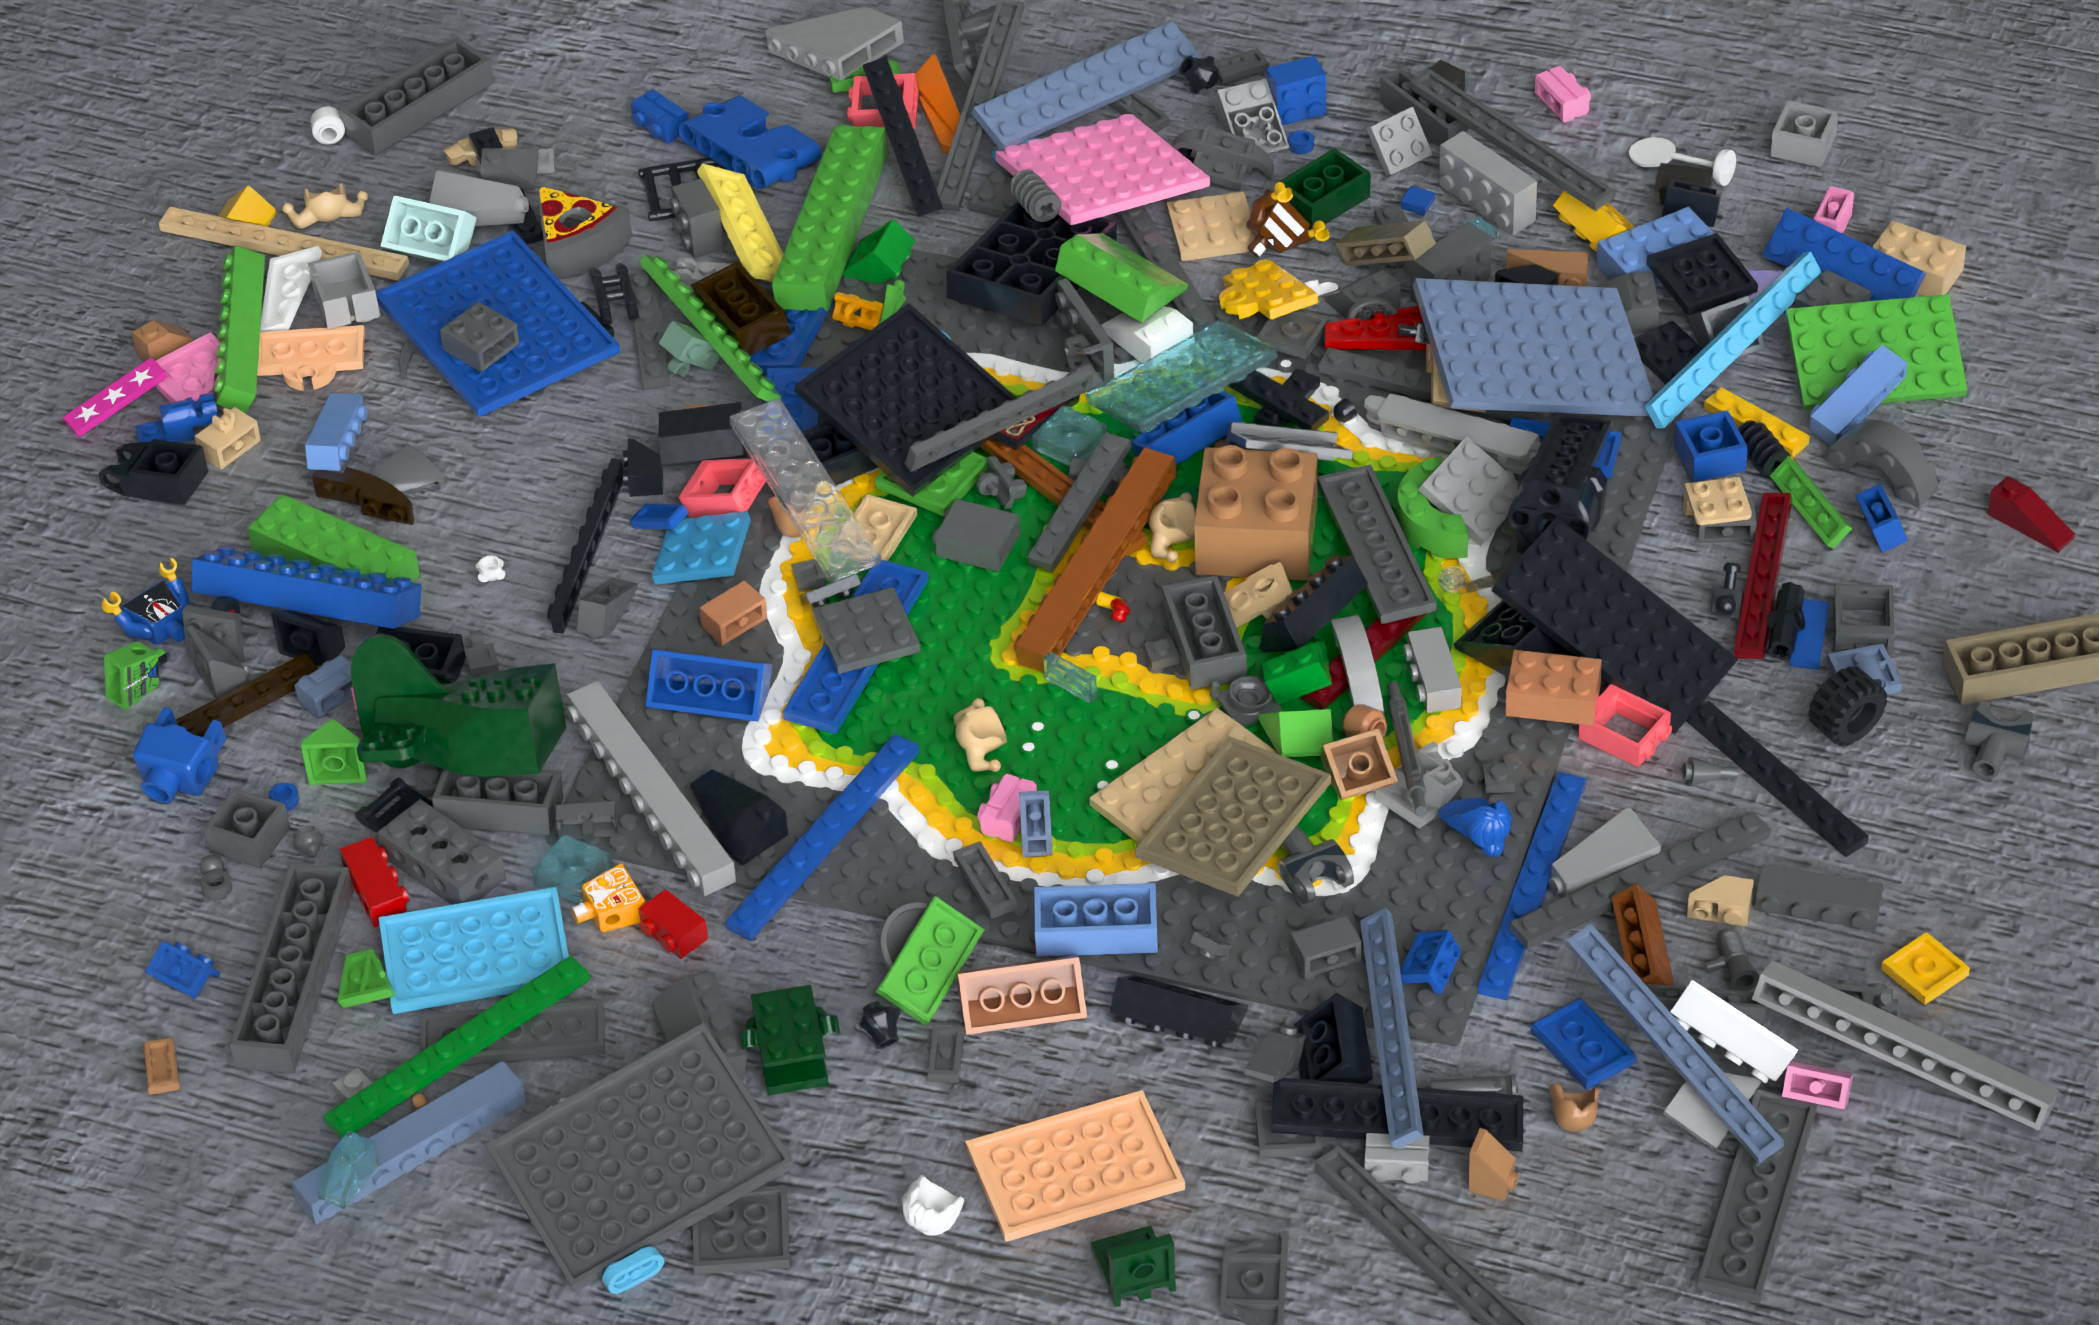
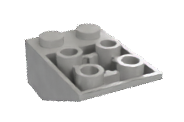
M1267 78L1217 90L1213 103L1224 132L1255 140V145L1264 149L1267 154L1290 149Z

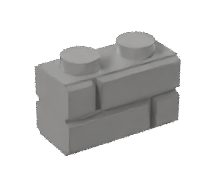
M1366 1133L1365 1170L1378 1182H1385L1387 1180H1404L1410 1184H1415L1419 1181L1428 1182L1430 1136H1424L1396 1149L1390 1143L1389 1134Z

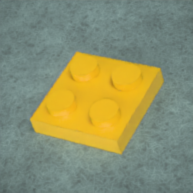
M1925 932L1882 961L1881 970L1922 1004L1926 1005L1969 976L1970 967Z

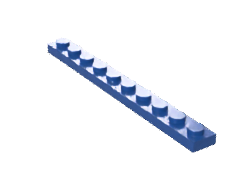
M894 734L725 921L726 929L751 941L920 753L919 744Z
M1558 772L1480 979L1478 985V994L1506 1001L1509 998L1526 951L1521 942L1509 931L1510 922L1542 907L1550 886L1549 878H1551L1552 863L1561 856L1586 788V778L1562 772Z

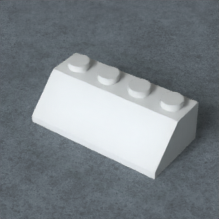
M1693 980L1689 982L1670 1011L1686 1031L1690 1027L1700 1033L1698 1039L1713 1049L1716 1044L1727 1051L1724 1055L1727 1059L1738 1066L1742 1062L1753 1068L1751 1074L1764 1083H1767L1769 1079L1776 1082L1798 1051V1049Z

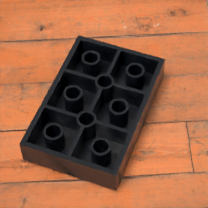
M1016 202L947 270V298L958 301L961 304H968L981 308L984 311H991L1004 315L1007 318L1018 319L1031 325L1042 327L1058 310L1055 300V293H1058L1057 281L1066 278L1055 271L1061 245L1076 234L1103 233L1117 242V222L1095 218L1070 225L1058 214L1049 221L1039 222L1034 220L1020 203ZM1069 280L1076 291L1081 287Z

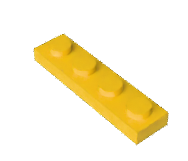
M1723 387L1719 388L1704 402V409L1712 414L1728 410L1737 428L1750 420L1756 423H1764L1768 430L1773 433L1774 437L1779 440L1780 444L1784 446L1785 450L1790 453L1792 458L1809 444L1810 436Z

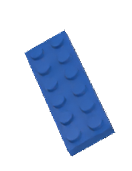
M1787 207L1762 254L1765 258L1788 268L1802 253L1811 252L1821 272L1827 269L1870 290V301L1915 297L1926 276V273L1918 268Z

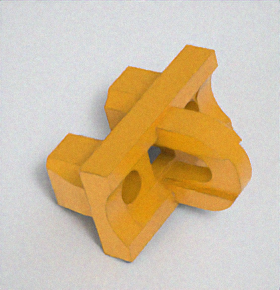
M841 292L835 294V309L832 319L844 322L843 325L850 328L858 326L872 330L879 325L883 312L882 303L861 299L853 294L848 295ZM861 308V316L855 315L854 312Z

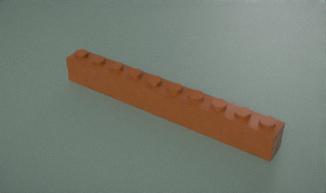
M1144 447L1140 455L1133 459L1131 469L1126 476L1120 479L1118 489L1113 496L1111 495L1107 499L1101 515L1095 517L1091 530L1082 537L1080 547L1075 554L1069 557L1067 567L1063 573L1056 577L1054 587L1049 594L1043 597L1040 608L1036 614L1030 617L1023 634L1016 638L1014 650L1016 651L1018 664L1047 674L1050 673L1097 600L1099 593L1102 592L1148 521L1153 508L1161 501L1177 476L1174 456Z

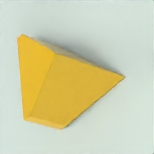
M247 185L227 201L218 217L268 227L276 215V209Z

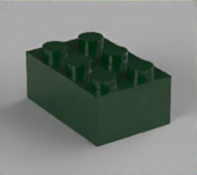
M1333 148L1278 182L1284 183L1285 188H1291L1293 196L1288 202L1310 224L1309 228L1313 229L1316 221H1323L1326 224L1368 199L1371 189V173L1336 148Z

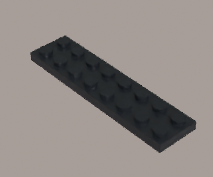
M1282 1078L1273 1083L1271 1133L1366 1140V1133L1389 1134L1382 1085ZM1417 1088L1423 1135L1430 1136V1145L1472 1148L1479 1129L1482 1128L1487 1130L1506 1150L1522 1151V1095Z

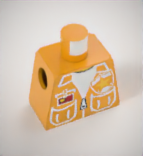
M619 864L583 884L582 894L584 903L571 907L573 918L577 924L593 919L600 931L607 932L640 923L639 908L645 904V900L623 864Z

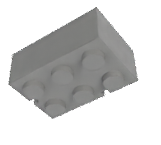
M360 251L307 263L312 289L328 329L352 324L351 321L356 320V322H369L374 318L380 317L376 291Z

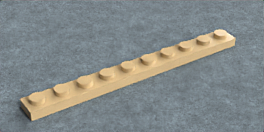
M169 207L159 222L160 231L230 246L237 245L249 250L277 256L319 246L322 251L320 260L360 251L369 275L399 281L409 265L408 256L175 207Z

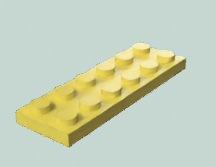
M701 164L697 170L698 175L720 209L721 222L743 267L754 279H761L772 283L783 257V252L745 175Z

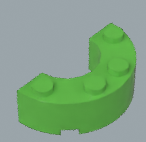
M1441 457L1426 459L1412 468L1400 482L1397 508L1398 523L1406 540L1415 548L1420 549V547L1430 550L1431 555L1442 558H1467L1468 531L1462 515L1438 511L1433 507L1434 504L1418 491L1421 485L1442 464Z

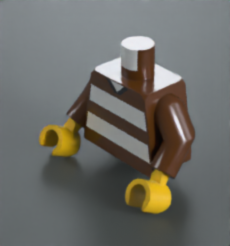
M1282 182L1275 184L1274 192L1267 189L1263 196L1252 203L1250 218L1246 223V228L1255 236L1247 249L1257 257H1260L1266 248L1277 253H1283L1295 246L1312 241L1313 237L1318 241H1326L1330 237L1329 229H1325L1323 221H1316L1313 229L1309 228L1310 224L1288 202L1292 199L1293 194L1291 188H1285Z

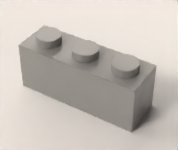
M1442 627L1408 632L1407 644L1403 645L1405 661L1411 662L1412 682L1417 681L1418 684L1416 685L1418 701L1424 703L1427 713L1461 708V685Z

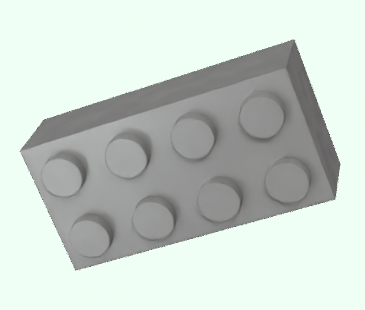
M1464 131L1440 145L1439 185L1444 190L1452 193L1463 203L1468 204L1482 216L1487 217L1511 235H1515L1536 221L1537 180Z

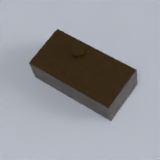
M738 261L691 284L694 295L704 303L702 307L716 316L714 320L727 329L726 334L739 342V349L744 350L750 356L792 335L784 309Z

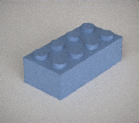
M1686 207L1599 241L1597 247V267L1609 280L1626 273L1653 272L1646 264L1648 255L1714 233L1690 207ZM1653 273L1655 285L1660 284V280Z
M1155 883L1034 887L1036 957L1158 953Z

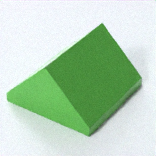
M1331 709L1259 714L1258 720L1278 755L1284 757L1321 756L1322 746L1333 742Z
M331 719L301 741L309 785L367 783L365 763L358 760L356 750L360 743V738L334 719Z

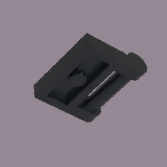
M397 777L390 783V787L372 803L356 811L355 816L362 825L377 833L419 799L433 807V801L408 787L404 780ZM397 796L401 798L380 817L374 816Z

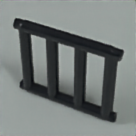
M710 158L639 169L638 174L640 178L644 179L651 211L648 212V220L659 221L675 218L671 208H660L654 181L655 176L669 174L671 186L673 187L682 184L679 174L681 172L695 170L696 178L700 179L697 170L701 164L714 167L720 166L721 169H727Z

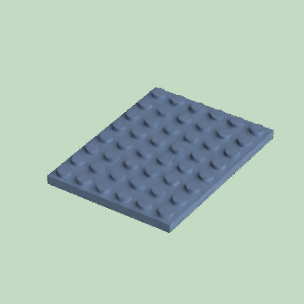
M1415 279L1412 286L1450 408L1650 417L1644 405L1654 396L1617 288Z

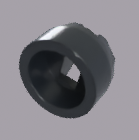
M1343 398L1334 406L1333 415L1338 421L1348 422L1357 416V411L1347 398Z

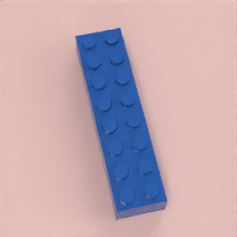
M222 545L218 546V549L214 551H206L204 555L193 559L191 592L217 597L228 596L238 601L395 629L420 617L422 584L413 583L407 577L391 579L386 578L384 573L373 572L368 575L360 573V569L357 568L335 569V565L329 563L313 565L306 559H294L291 561L285 560L283 555L271 554L263 556L256 550L240 552L235 551L233 546Z

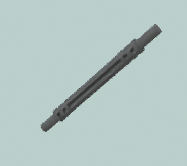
M1390 682L1388 684L1390 696L1388 705L1408 795L1413 799L1415 813L1422 816L1427 813L1424 798L1426 789L1405 699L1401 696L1399 684L1397 682Z

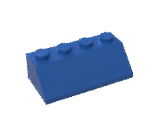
M652 649L645 707L759 722L769 693L772 664Z

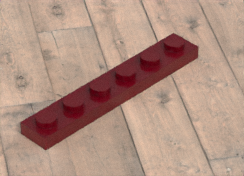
M1428 613L1381 624L1379 618L1373 622L1365 632L1374 663ZM1341 654L1329 663L1332 685L1300 697L1302 700L1320 710H1325L1349 688Z

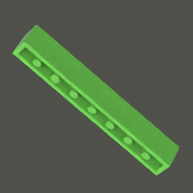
M235 245L231 254L225 255L222 263V269H225V272L221 279V286L224 289L219 299L222 307L218 316V321H221L217 332V338L220 339L215 353L219 359L214 369V374H217V378L214 382L213 392H216L215 403L217 405L230 409L236 407L246 414L256 396L265 255Z

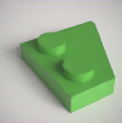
M374 949L346 955L337 999L342 1008L395 996L391 982Z

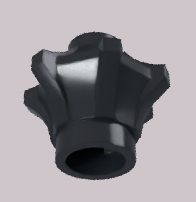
M1188 56L1181 63L1180 73L1189 82L1191 92L1197 94L1201 89L1206 88L1208 90L1217 83L1218 75L1216 73L1218 68L1214 66V57L1194 58Z
M879 1001L869 1003L863 1007L864 1014L861 1020L854 1025L855 1030L867 1036L875 1044L876 1049H884L895 1044L899 1040L897 1035V1020L900 1016L899 1009H892L891 1006H882Z

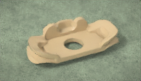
M514 128L495 129L503 148H512L518 145L517 132ZM469 138L456 141L453 145L444 149L450 165H459L468 160L471 165L476 166V154Z

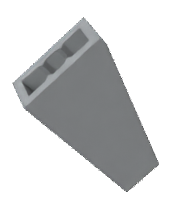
M436 171L429 200L430 204L465 211L477 217L475 226L524 223L525 213L529 209V202L519 186L445 171Z
M1631 807L1625 808L1552 863L1551 878H1549L1550 887L1554 894H1559L1563 898L1659 854L1661 845Z

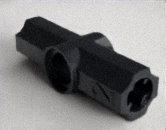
M1792 582L1783 583L1782 588L1778 592L1775 611H1771L1768 614V625L1771 631L1768 652L1772 657L1779 658L1780 660L1791 658L1792 653L1795 651L1798 631L1805 628V617L1802 611L1805 591L1801 585Z

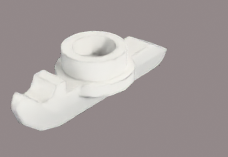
M1318 279L1304 283L1317 292V296L1338 289L1336 283L1324 282L1319 284Z

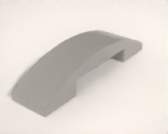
M1359 615L1330 620L1336 647H1339L1346 673L1352 707L1357 704H1364L1378 709L1384 714L1372 651Z

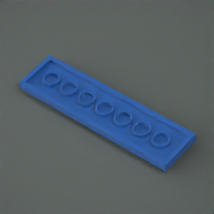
M876 558L852 598L894 587L908 616L929 581L928 572ZM824 644L783 710V719L837 734L878 664L838 674Z

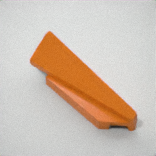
M933 54L915 73L919 92L922 95L919 97V105L941 151L949 153L961 115L937 57Z

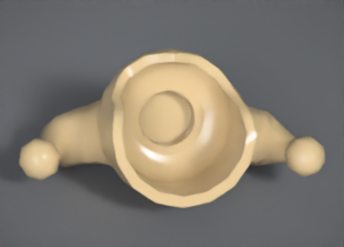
M340 183L335 190L318 194L311 193L305 188L303 190L306 207L300 214L294 211V206L291 203H285L282 210L288 214L296 228L305 229L317 221L331 222L340 217L354 218L361 216L364 203L368 199V194L365 191L358 192V199L353 203L347 200L343 183Z
M1185 492L1180 497L1162 500L1153 508L1149 517V526L1153 533L1151 541L1152 556L1165 558L1169 562H1175L1178 559L1177 552L1174 550L1168 551L1167 548L1171 544L1195 538L1196 509L1193 503H1191L1192 496L1190 493Z
M977 698L974 699L972 705L954 715L956 738L960 746L966 751L967 762L972 771L991 770L992 772H997L1001 768L1000 762L998 760H991L989 762L985 761L984 758L986 753L1006 744V734L995 710L992 707H984V701Z

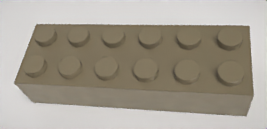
M2099 613L1945 640L1942 665L1960 704L1964 705L1981 702L1982 700L1987 701L2099 681Z

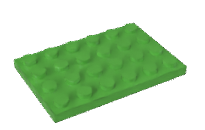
M1949 294L1790 308L1786 310L1785 315L1803 411L1813 410L1818 404L1822 405L1827 400L1831 390L1836 386L1840 387L1845 382L1848 373L1854 368L1858 369L1862 365L1865 356L1870 351L1875 352L1881 345H1884L1908 363L1906 378L1881 403L1967 395L1968 389Z

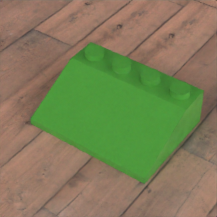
M1103 233L1076 234L1062 244L1055 269L1059 274L1141 323L1187 290L1189 285Z

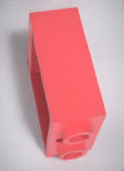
M915 73L893 74L900 94H903V102L913 129H916L919 97ZM854 76L853 87L849 88V99L852 106L847 108L848 121L853 122V126L885 127L878 109L861 110L862 96H873L866 76Z
M756 458L702 460L678 498L682 505L686 506L690 518L727 514L730 512L748 511L767 481V477ZM720 485H735L731 493L715 494Z
M1610 684L1598 698L1594 725L1579 724L1578 739L1639 768L1646 759H1650L1653 756L1656 747L1662 741L1665 742L1669 738L1672 731V726L1670 725L1671 712ZM1617 713L1650 730L1637 743L1604 726Z

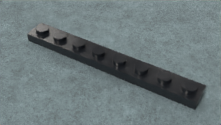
M887 56L863 64L865 75L917 216L920 217L943 209Z
M611 458L608 468L603 470L600 488L597 487L595 489L594 503L592 507L589 506L587 509L586 523L580 527L578 543L572 547L570 563L564 567L563 581L556 587L555 601L548 607L547 618L552 623L553 633L564 634L623 485L622 459Z
M1710 701L1688 714V724L1844 857L1851 855L1868 844L1869 836Z

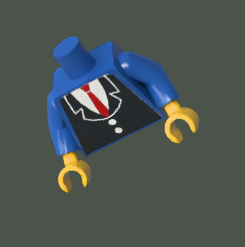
M173 558L169 559L172 570L164 569L162 562H160L159 566L160 575L168 578L169 583L163 580L120 607L121 598L116 592H111L109 595L110 600L114 604L108 603L105 598L101 603L103 611L115 615V621L127 636L148 640L155 645L161 644L170 637L176 642H180L185 638L182 611L186 605H190L189 595L181 578H177L175 575L177 563Z

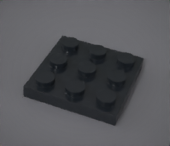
M1718 233L1647 256L1646 264L1686 315L1758 291L1759 284Z

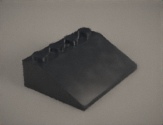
M1503 600L1453 644L1455 649L1507 677L1510 674L1514 650L1555 654L1562 647Z

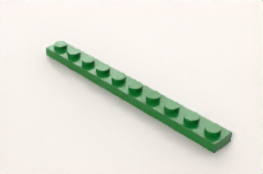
M570 955L324 1114L325 1124L342 1140H345L590 980L589 972Z

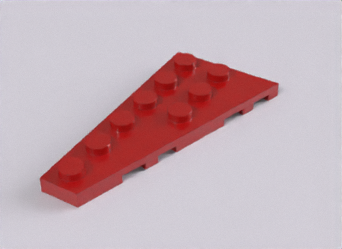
M1419 306L1398 309L1397 314L1385 316L1383 312L1373 314V319L1363 321L1358 318L1325 323V349L1330 347L1338 350H1426V343L1416 342L1414 337L1398 335L1399 324L1416 326L1418 321L1423 322Z

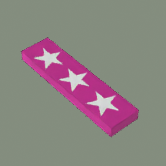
M151 357L62 418L65 424L78 437H81L168 378L165 370Z

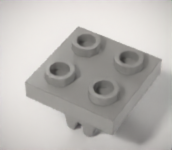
M1408 107L1366 128L1372 141L1371 145L1375 148V155L1379 158L1386 176L1392 175L1433 155L1413 107Z

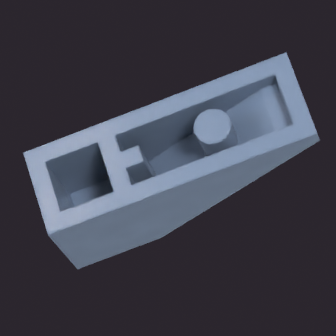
M1049 790L1019 792L1023 857L1053 855Z

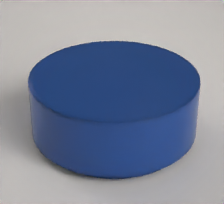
M1304 130L1291 133L1288 137L1289 150L1296 154L1311 152L1314 148V136Z
M280 783L271 788L269 799L284 803L288 811L297 806L299 794L296 786L293 784Z

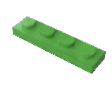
M1787 456L1770 475L1783 493H1791L1792 504L1827 546L1834 549L1852 530L1848 522L1794 458Z

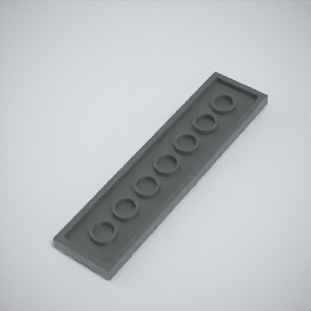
M1371 464L1318 476V487L1350 556L1354 557L1368 582L1365 589L1381 624L1437 611L1436 601Z
M1756 1089L1752 1105L1784 1140V1147L1761 1163H1758L1741 1143L1739 1144L1699 1273L1697 1289L1760 1304L1815 1120L1818 1104Z

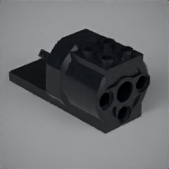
M1556 412L1536 456L1523 466L1519 475L1518 491L1508 511V527L1512 538L1517 544V553H1524L1552 523L1544 518L1542 515L1544 512L1556 515L1559 520L1585 540H1587L1589 533L1597 527L1604 513L1607 478L1601 468L1595 467L1609 436L1611 429L1610 420Z

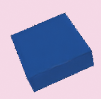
M1410 186L1402 198L1400 206L1404 210L1425 215L1435 200V192Z

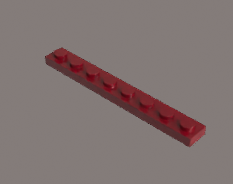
M1763 493L1734 647V655L1738 659H1764L1769 634L1768 614L1773 611L1792 506L1791 493Z

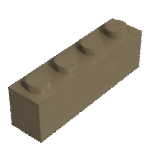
M1422 220L1355 227L1335 244L1345 265L1356 266L1416 260L1434 246L1436 242L1426 221Z

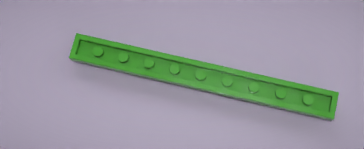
M644 254L639 261L641 266L756 397L776 405L781 395L774 388L775 383L762 375L763 370L750 361L751 356L747 352L739 349V342L726 334L727 329L714 320L716 316L702 307L704 303L691 294L692 289L689 286L680 282V275L668 268L669 263L660 256L653 258Z

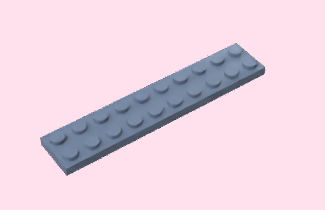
M1171 21L975 106L971 114L1000 151H1003L1007 146L1017 145L1180 73L1181 63L1188 56L1194 58H1202V56L1175 23Z

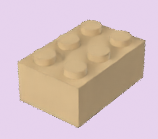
M1893 220L1873 246V248L1924 271L1926 276L1917 291L1918 294L1924 296L1947 294L1964 269L1965 245Z

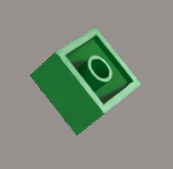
M892 219L860 240L842 275L876 284H881L888 279L894 280L902 272V263L911 256L912 251L910 249L915 239Z
M1315 642L1262 663L1265 683L1278 705L1332 685L1324 642Z

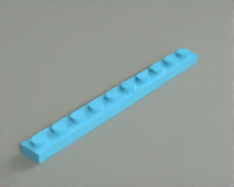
M1811 252L1802 253L1644 405L1656 428H1665L1822 273Z

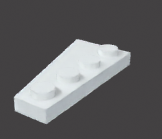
M319 246L270 259L260 332L289 330L311 281L307 263L318 261L322 256Z

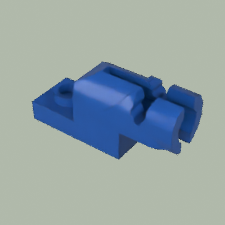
M213 392L199 395L197 401H194L192 397H188L183 401L161 405L159 407L162 420L136 425L135 427L139 442L150 443L153 439L182 443L195 440L193 428L211 424L213 416L216 415L218 417Z

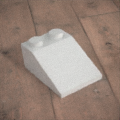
M1162 307L1142 323L1123 312L1101 325L1111 339L1151 371L1193 347V323L1179 311L1169 307Z

